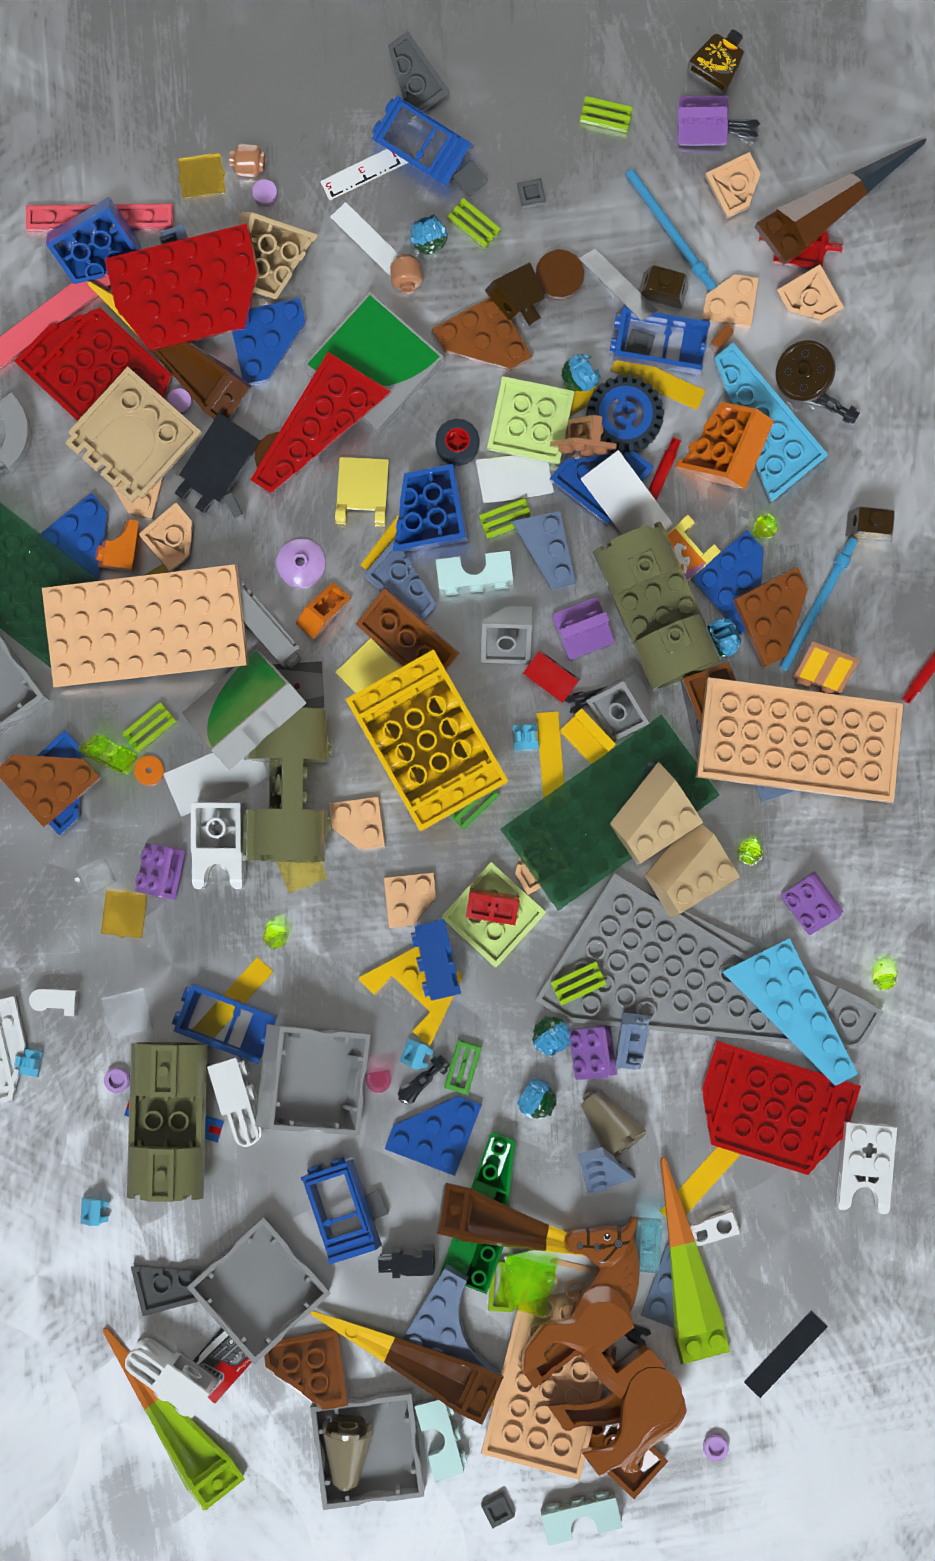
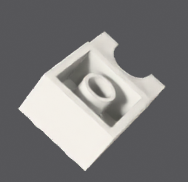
M246 802L191 803L192 884L195 889H202L208 884L209 871L215 864H221L226 867L230 875V884L235 889L244 888L246 884V861H242L243 810H246ZM218 821L220 825H223L221 834H219L218 830H214V825L218 824Z
M234 1057L208 1066L207 1069L221 1115L227 1114L236 1143L243 1147L255 1144L261 1138L263 1128L255 1126L257 1115L255 1100L258 1098L254 1083L250 1084L247 1077L248 1074H251L247 1060Z
M844 1121L843 1139L840 1140L838 1163L839 1172L836 1194L838 1209H848L851 1206L852 1197L856 1190L861 1187H869L874 1193V1206L880 1214H887L889 1212L897 1127ZM868 1143H871L872 1152H869V1155L866 1156L862 1149L867 1147Z
M148 1337L141 1339L125 1359V1368L131 1375L152 1389L157 1398L170 1402L175 1406V1410L183 1416L188 1415L190 1418L195 1415L218 1381V1379L177 1350L173 1354L157 1341Z

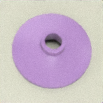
M291 540L280 549L277 555V571L282 580L290 586L297 588L309 587L319 581L325 571L326 561L324 553L311 540ZM304 558L305 563L302 566L296 565V560Z

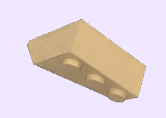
M241 212L238 225L246 223L249 225L259 271L258 281L255 284L253 294L277 299L291 278L293 270L299 261H302L306 255V250L318 235L253 212Z
M658 762L614 817L610 825L636 865H639L702 824L703 821L677 781Z
M700 824L674 841L645 874L646 879L670 918L679 915L740 878L715 834L703 824Z

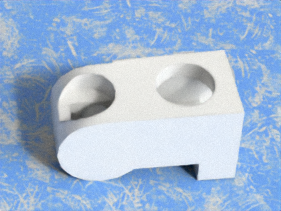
M38 989L31 993L29 1004L37 1011L48 1010L49 1008L64 1009V1016H77L79 990Z
M733 1208L690 1225L697 1246L740 1234V1227Z

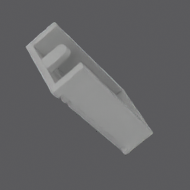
M240 579L244 624L283 669L287 666L291 669L301 660L300 655L303 653L300 647Z

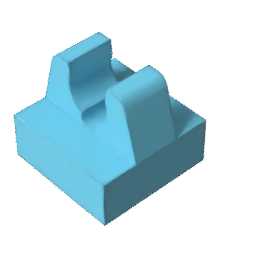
M537 724L512 726L514 751L539 750Z
M408 1038L400 1062L418 1070L420 1068H427L429 1064L423 1062L425 1054L432 1055L433 1050L425 1044Z
M25 1049L23 1056L16 1055L14 1066L20 1067L19 1074L39 1077L43 1052Z
M82 1198L81 1223L88 1226H100L101 1223L107 1222L109 1217L101 1216L100 1209L109 1207V1203L94 1198Z

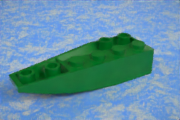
M491 1132L471 1189L506 1206L509 1204L515 1140ZM452 1238L440 1274L446 1264L469 1276L465 1284L466 1287L487 1294L504 1246L463 1242L460 1239Z

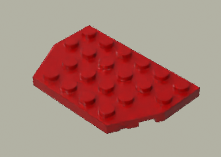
M247 223L105 258L115 307L150 351L246 329L249 318L248 312L252 306V296L259 277L250 228Z
M100 307L89 311L87 314L74 316L72 319L62 323L49 325L14 360L25 373L76 421L88 411L127 367L164 399L172 379V375Z
M715 1041L701 1087L710 1144L809 1175L816 1165L829 1154V1151L843 1139L844 1121L851 1122L861 1086L847 1081L835 1086L824 1074Z

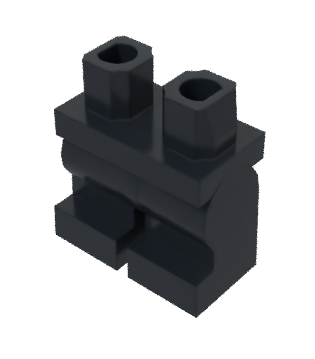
M425 1244L422 1251L419 1252L413 1248L402 1251V1247H394L391 1253H380L378 1257V1273H392V1278H400L401 1275L433 1276L436 1270L435 1244Z

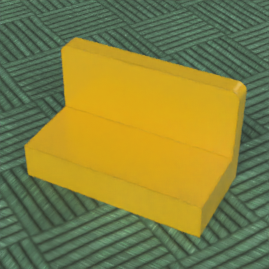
M582 708L560 729L563 736L592 766L596 765L616 745Z

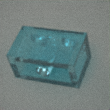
M637 1217L638 1223L634 1239L639 1256V1271L659 1273L662 1221L657 1218Z

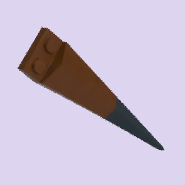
M922 139L777 208L776 211L758 221L754 228L784 266L803 254L862 198L920 149L927 139Z

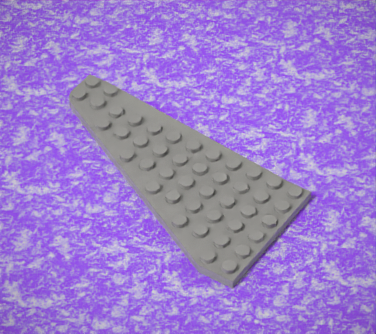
M615 873L535 1001L568 1022L620 1027L622 1012L650 1016L648 1030L793 1044L722 973V971L764 951L763 949L686 911L670 918L658 897L636 887ZM596 961L607 984L561 1006L551 982ZM591 969L557 986L560 990L594 974L595 971ZM807 972L845 1049H853L862 1045L869 1037L883 1011L864 999ZM595 978L562 994V997L564 999L600 981L598 978Z

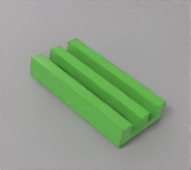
M495 791L490 792L492 796L464 823L460 819L483 797L467 805L457 816L453 813L450 817L465 830L499 797V794Z
M458 1039L444 1088L468 1095L482 1046ZM461 1046L466 1049L454 1086L450 1083ZM474 1049L476 1051L464 1089L460 1085L470 1050Z

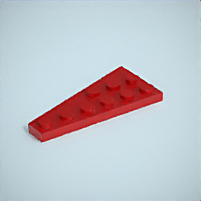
M328 352L250 480L273 494L392 392Z

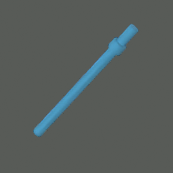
M632 168L627 171L625 175L689 262L693 274L696 278H700L709 292L717 287V284L707 272L709 270L703 261H699L635 170Z
M850 537L841 554H837L833 562L835 565L793 640L787 656L784 657L779 666L782 670L788 672L843 569H847L850 564V556L858 544L856 539Z

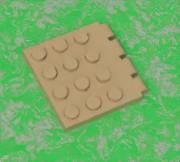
M127 367L68 431L70 438L65 444L77 455L82 454L86 449L87 452L83 455L82 459L96 472L105 466L106 468L100 475L114 488H117L123 482L124 484L119 489V492L133 503L138 497L142 500L202 435V432Z

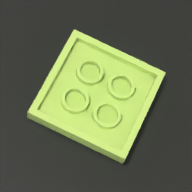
M502 376L487 450L559 465L562 453L558 452V448L550 447V441L565 439L575 391Z
M490 862L440 918L444 919L454 931L490 964L497 968L546 914V911ZM470 888L519 896L520 902L516 925L466 918Z

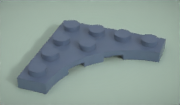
M446 1264L402 1339L480 1364L500 1374L498 1369L489 1364L477 1351L471 1348L466 1339L467 1334L462 1319H460V1304L462 1292L469 1276Z

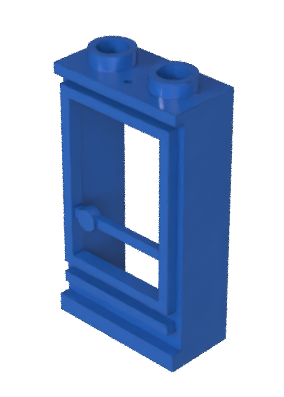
M396 96L395 100L391 99L385 108L386 115L382 122L379 120L372 130L374 135L371 139L450 188V179L456 169L459 171L464 163L462 159L468 149H473L475 145L399 96ZM402 107L434 126L421 150L416 152L415 159L384 140ZM438 129L448 135V138L430 168L420 163L419 159L423 158L425 149Z
M623 307L621 314L616 313L614 328L618 329L617 338L612 337L609 352L614 353L613 361L630 362L700 376L710 322L656 312L641 321L628 307ZM630 321L667 327L664 332L665 342L662 358L625 352ZM671 328L684 330L679 361L666 359L668 341L672 334Z
M195 983L191 984L190 988L186 987L181 1001L184 1002L182 1010L176 1011L172 1024L175 1025L173 1031L253 1063H260L264 1053L267 1024L275 1025L278 1015ZM201 994L237 1007L233 1011L234 1016L224 1042L188 1028ZM240 1009L253 1013L239 1048L227 1042L236 1019L241 1014Z
M344 1157L331 1161V1166L323 1169L321 1165L307 1169L308 1174L301 1177L328 1255L329 1265L375 1251L382 1246L354 1160L345 1161ZM344 1174L357 1212L335 1219H327L316 1183ZM358 1215L362 1229L333 1237L330 1228L333 1223Z

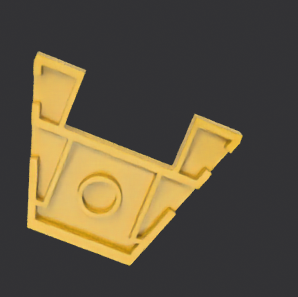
M415 947L360 976L358 980L374 995L392 976L430 1011L412 1031L429 1047L453 996L431 1001L430 996L425 997L422 982L426 981L424 971L419 972L416 958L421 957L419 947ZM456 969L459 985L463 975Z

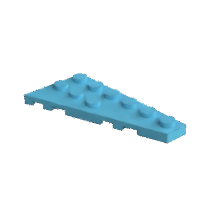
M732 343L714 357L713 361L731 404L758 409L774 420L755 465L769 501L772 503L823 461L828 454L738 347Z
M790 938L722 971L835 1086L858 1075Z

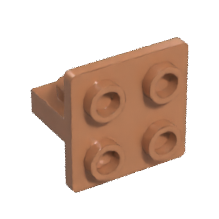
M597 415L568 419L567 439L550 441V447L558 448V452L573 453V451H580L579 455L581 456L607 454V450L616 449V444L600 441L603 433L602 416Z

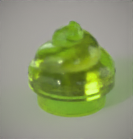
M770 514L761 515L756 520L757 523L754 525L752 534L755 537L772 538L779 531V527Z
M755 838L742 843L738 848V859L745 864L756 865L762 859V849Z
M268 923L263 933L264 944L271 950L284 946L287 943L285 928Z
M880 963L874 971L872 981L877 986V989L888 990L896 986L898 977L894 969Z

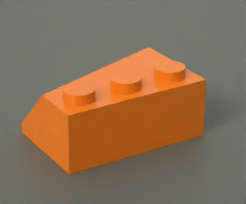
M721 402L703 426L704 432L697 442L692 441L688 447L690 451L684 460L679 459L675 466L711 482L746 489L774 420L758 409Z

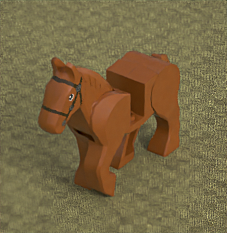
M631 1216L624 1226L603 1225L573 1229L566 1233L564 1237L566 1250L574 1254H583L597 1265L599 1269L588 1285L579 1292L570 1317L543 1322L523 1348L522 1361L517 1364L531 1385L536 1389L556 1370L563 1367L575 1356L581 1355L591 1371L611 1391L606 1396L588 1403H556L547 1405L565 1431L581 1426H607L620 1423L619 1431L609 1445L588 1447L580 1450L599 1477L617 1467H621L627 1473L634 1474L638 1472L639 1461L652 1446L674 1432L684 1420L687 1412L682 1388L677 1378L665 1369L666 1365L650 1348L641 1345L617 1365L609 1354L604 1351L634 1328L630 1312L635 1304L640 1275L639 1256L634 1239L638 1218Z

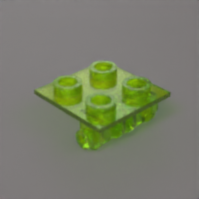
M94 734L77 749L86 754L88 758L97 762L100 761V764H106L108 768L111 767L112 770L122 775L130 773L132 769L131 764L138 758L129 748L117 746L103 735Z
M508 1254L494 1304L544 1317L550 1291L555 1282L557 1267Z

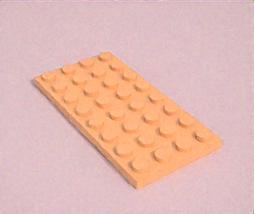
M236 564L42 588L53 687L249 665L238 566Z
M708 677L705 685L696 777L892 803L894 802L903 704Z
M552 1258L550 1263L592 1274L597 1272V1269ZM551 1273L544 1275L540 1281L541 1289L547 1294L556 1293L560 1288L559 1278ZM548 1276H553L557 1279L558 1286L554 1291H547L543 1287V1280ZM571 1280L565 1286V1293L525 1302L528 1286L522 1293L517 1307L500 1374L504 1378L494 1398L481 1454L580 1480L585 1462V1457L580 1450L588 1448L593 1426H581L565 1431L547 1405L596 1401L601 1397L604 1384L591 1371L581 1355L575 1356L563 1367L556 1370L536 1389L531 1385L517 1364L522 1361L523 1348L543 1322L570 1317L579 1292L584 1289V1285L578 1280ZM571 1283H578L582 1287L581 1289L567 1292V1288ZM613 1344L604 1350L609 1356H611Z

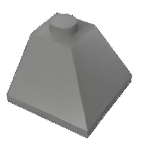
M506 606L482 620L481 663L530 664L532 607Z
M636 671L618 679L586 700L603 730L613 742L652 722L649 692Z

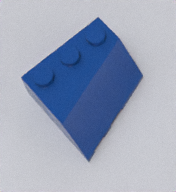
M110 197L47 233L46 239L47 247L73 284L101 279L104 274H108L105 258L142 249L136 235Z
M453 464L404 473L393 552L424 550L469 541L457 468Z
M444 919L415 926V932L411 933L414 948L419 947L421 957L416 959L419 972L424 971L426 981L422 982L425 997L430 996L431 1001L461 994Z

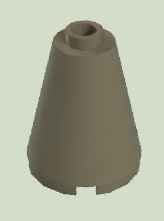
M593 1089L582 1097L584 1102L581 1106L599 1148H605L615 1158L621 1155L620 1152L630 1149L646 1135L647 1131L603 1091L596 1092Z
M339 1415L336 1421L330 1422V1418L326 1419L323 1423L322 1431L333 1484L341 1491H351L358 1485L373 1435V1423L370 1421L369 1425L366 1424L365 1418L360 1416Z

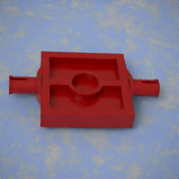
M827 230L803 254L784 266L813 269L820 264L823 267L826 252L842 253L843 243L829 241ZM759 234V241H764V239ZM774 254L772 264L783 265Z

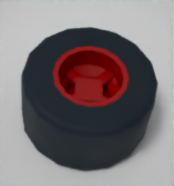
M456 418L448 420L440 426L436 433L435 446L437 454L444 462L454 466H462L468 464L476 457L479 451L480 438L473 424L464 419Z

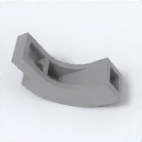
M12 392L0 400V418L6 430L5 441L0 448V475L5 466L12 473L20 467L29 452L32 440V428L28 414Z

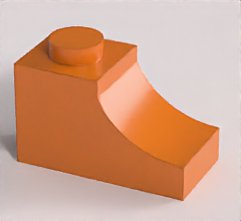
M128 519L124 522L120 534L114 540H105L101 543V546H97L95 560H98V567L123 572L132 570L139 521Z
M332 582L304 608L295 624L312 639H315L349 603L351 597Z

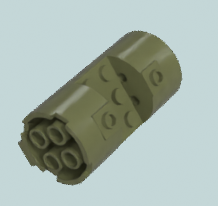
M662 522L655 523V528L650 529L649 525H645L610 540L606 549L600 546L593 551L595 560L652 691L671 684L673 685L682 681L683 678L704 671L722 661Z
M300 708L244 757V760L270 763L269 809L243 810L242 861L325 862V837L327 832L331 830V818L327 817V811L303 809V805H306L307 791L303 790V779L306 780L307 765L303 763H323L328 761V757L332 755V743L328 742L329 736H327L326 710Z
M188 1042L131 1043L127 1198L135 1199L136 1195H140V1200L147 1202L183 1201L190 1197V1195H192L191 1200L204 1198L208 1044Z

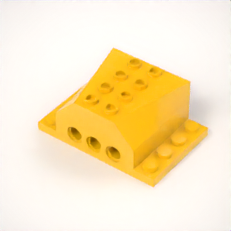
M434 649L345 699L420 832L509 782Z

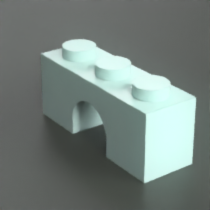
M510 551L485 554L486 566L481 573L476 575L468 574L463 570L460 557L436 559L439 592H444L445 595L449 596L457 595L459 590L469 589L470 593L482 592L484 587L494 586V590L509 588L508 584H513Z
M435 1397L416 1401L415 1410L421 1431L436 1429L443 1434L445 1439L441 1447L428 1452L434 1480L438 1481L463 1474L464 1465H467L468 1461L465 1450H460L457 1440H461L458 1425L452 1424L451 1415H455L454 1410Z
M608 1490L597 1492L594 1494V1497L584 1499L583 1496L575 1497L569 1500L570 1503L560 1505L559 1502L545 1505V1509L541 1510L548 1546L573 1540L572 1523L577 1518L583 1516L589 1517L595 1522L598 1534L623 1528L615 1493H609Z

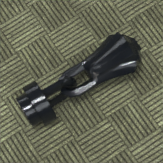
M826 393L813 401L807 402L821 406L832 413L840 414L844 417L842 423L846 425L849 423L853 426L860 414L855 406L851 405L847 409L841 406L838 400ZM828 401L834 403L833 407L827 405Z
M441 1054L438 1057L434 1056L430 1060L433 1066L428 1071L421 1072L414 1080L399 1087L397 1095L401 1103H414L420 1092L431 1083L434 1075L438 1072L442 1075L448 1072L447 1068L450 1064ZM424 1077L426 1081L421 1084L419 1080Z

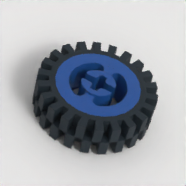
M618 375L615 379L611 377L604 384L601 383L596 391L594 390L589 400L586 415L602 416L603 433L600 441L615 443L616 449H613L612 453L620 451L622 454L633 451L638 453L640 449L644 450L655 440L663 424L664 409H662V399L658 398L659 393L657 390H653L649 382L647 384L642 382L643 379L640 377L638 379H634L633 375H627V377ZM626 400L636 403L642 412V422L637 427L633 426L637 416V412L634 413L636 407L633 403ZM613 403L617 404L613 414V418L616 417L614 423L624 430L615 428L608 419L607 410ZM622 411H625L626 414H630L628 419H625L624 416H620Z

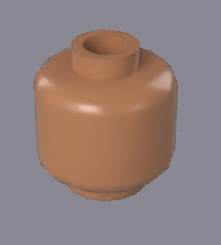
M240 143L236 146L235 151H230L229 166H233L234 173L238 176L256 178L260 172H264L266 154L262 152L258 145Z
M410 254L397 256L390 265L392 286L403 293L415 291L423 282L420 261Z

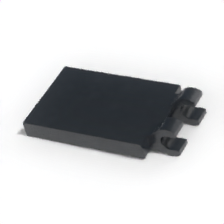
M218 413L180 472L179 476L185 480L179 485L174 494L186 500L192 489L202 495L195 508L203 513H207L214 500L222 503L224 496L228 494L261 440L221 413Z

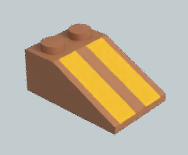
M811 641L802 649L792 678L797 679L796 683L803 687L810 688L812 685L820 688V693L839 695L842 693L860 659Z

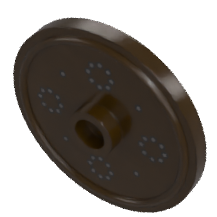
M804 340L794 343L782 353L776 366V382L779 389L785 396L797 402H809L821 397L830 388L835 377L836 366L834 357L829 349L819 342Z

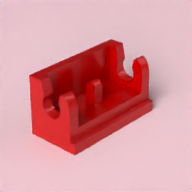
M541 650L538 651L522 673L562 703L581 680Z
M470 888L466 918L516 925L520 902L519 896Z

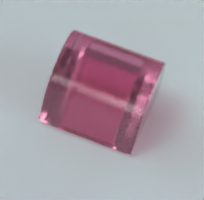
M391 1070L366 1074L365 1080L368 1088L376 1093L386 1091L392 1082Z

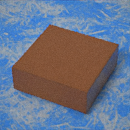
M727 324L711 341L709 348L714 353L718 352L732 337L734 329Z

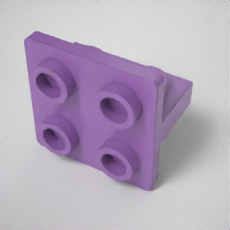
M681 96L678 107V144L680 146L727 145L728 96Z
M597 597L552 614V619L569 660L599 650L615 642L608 625L609 618L607 613L603 612Z
M146 843L140 856L141 865L135 879V891L175 900L185 851Z
M815 871L781 894L782 899L808 935L815 933L840 918L844 912Z
M602 1025L569 1030L573 1070L576 1080L609 1078L612 1075H617L611 1026Z

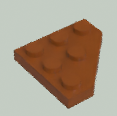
M490 297L432 328V332L442 350L448 354L460 355L473 361L492 364L509 371L532 359V355L512 320H508Z
M793 567L732 599L762 667H766L787 656L808 590L798 567Z
M12 755L0 766L1 780L44 828L101 779L85 759Z
M330 1330L282 1339L264 1356L265 1367L269 1372L322 1410L348 1406L340 1339L337 1331Z

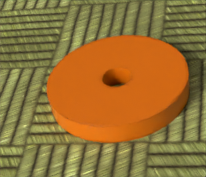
M143 756L134 766L136 779L144 785L157 784L164 774L162 762L154 756ZM151 768L152 772L147 773L146 769Z

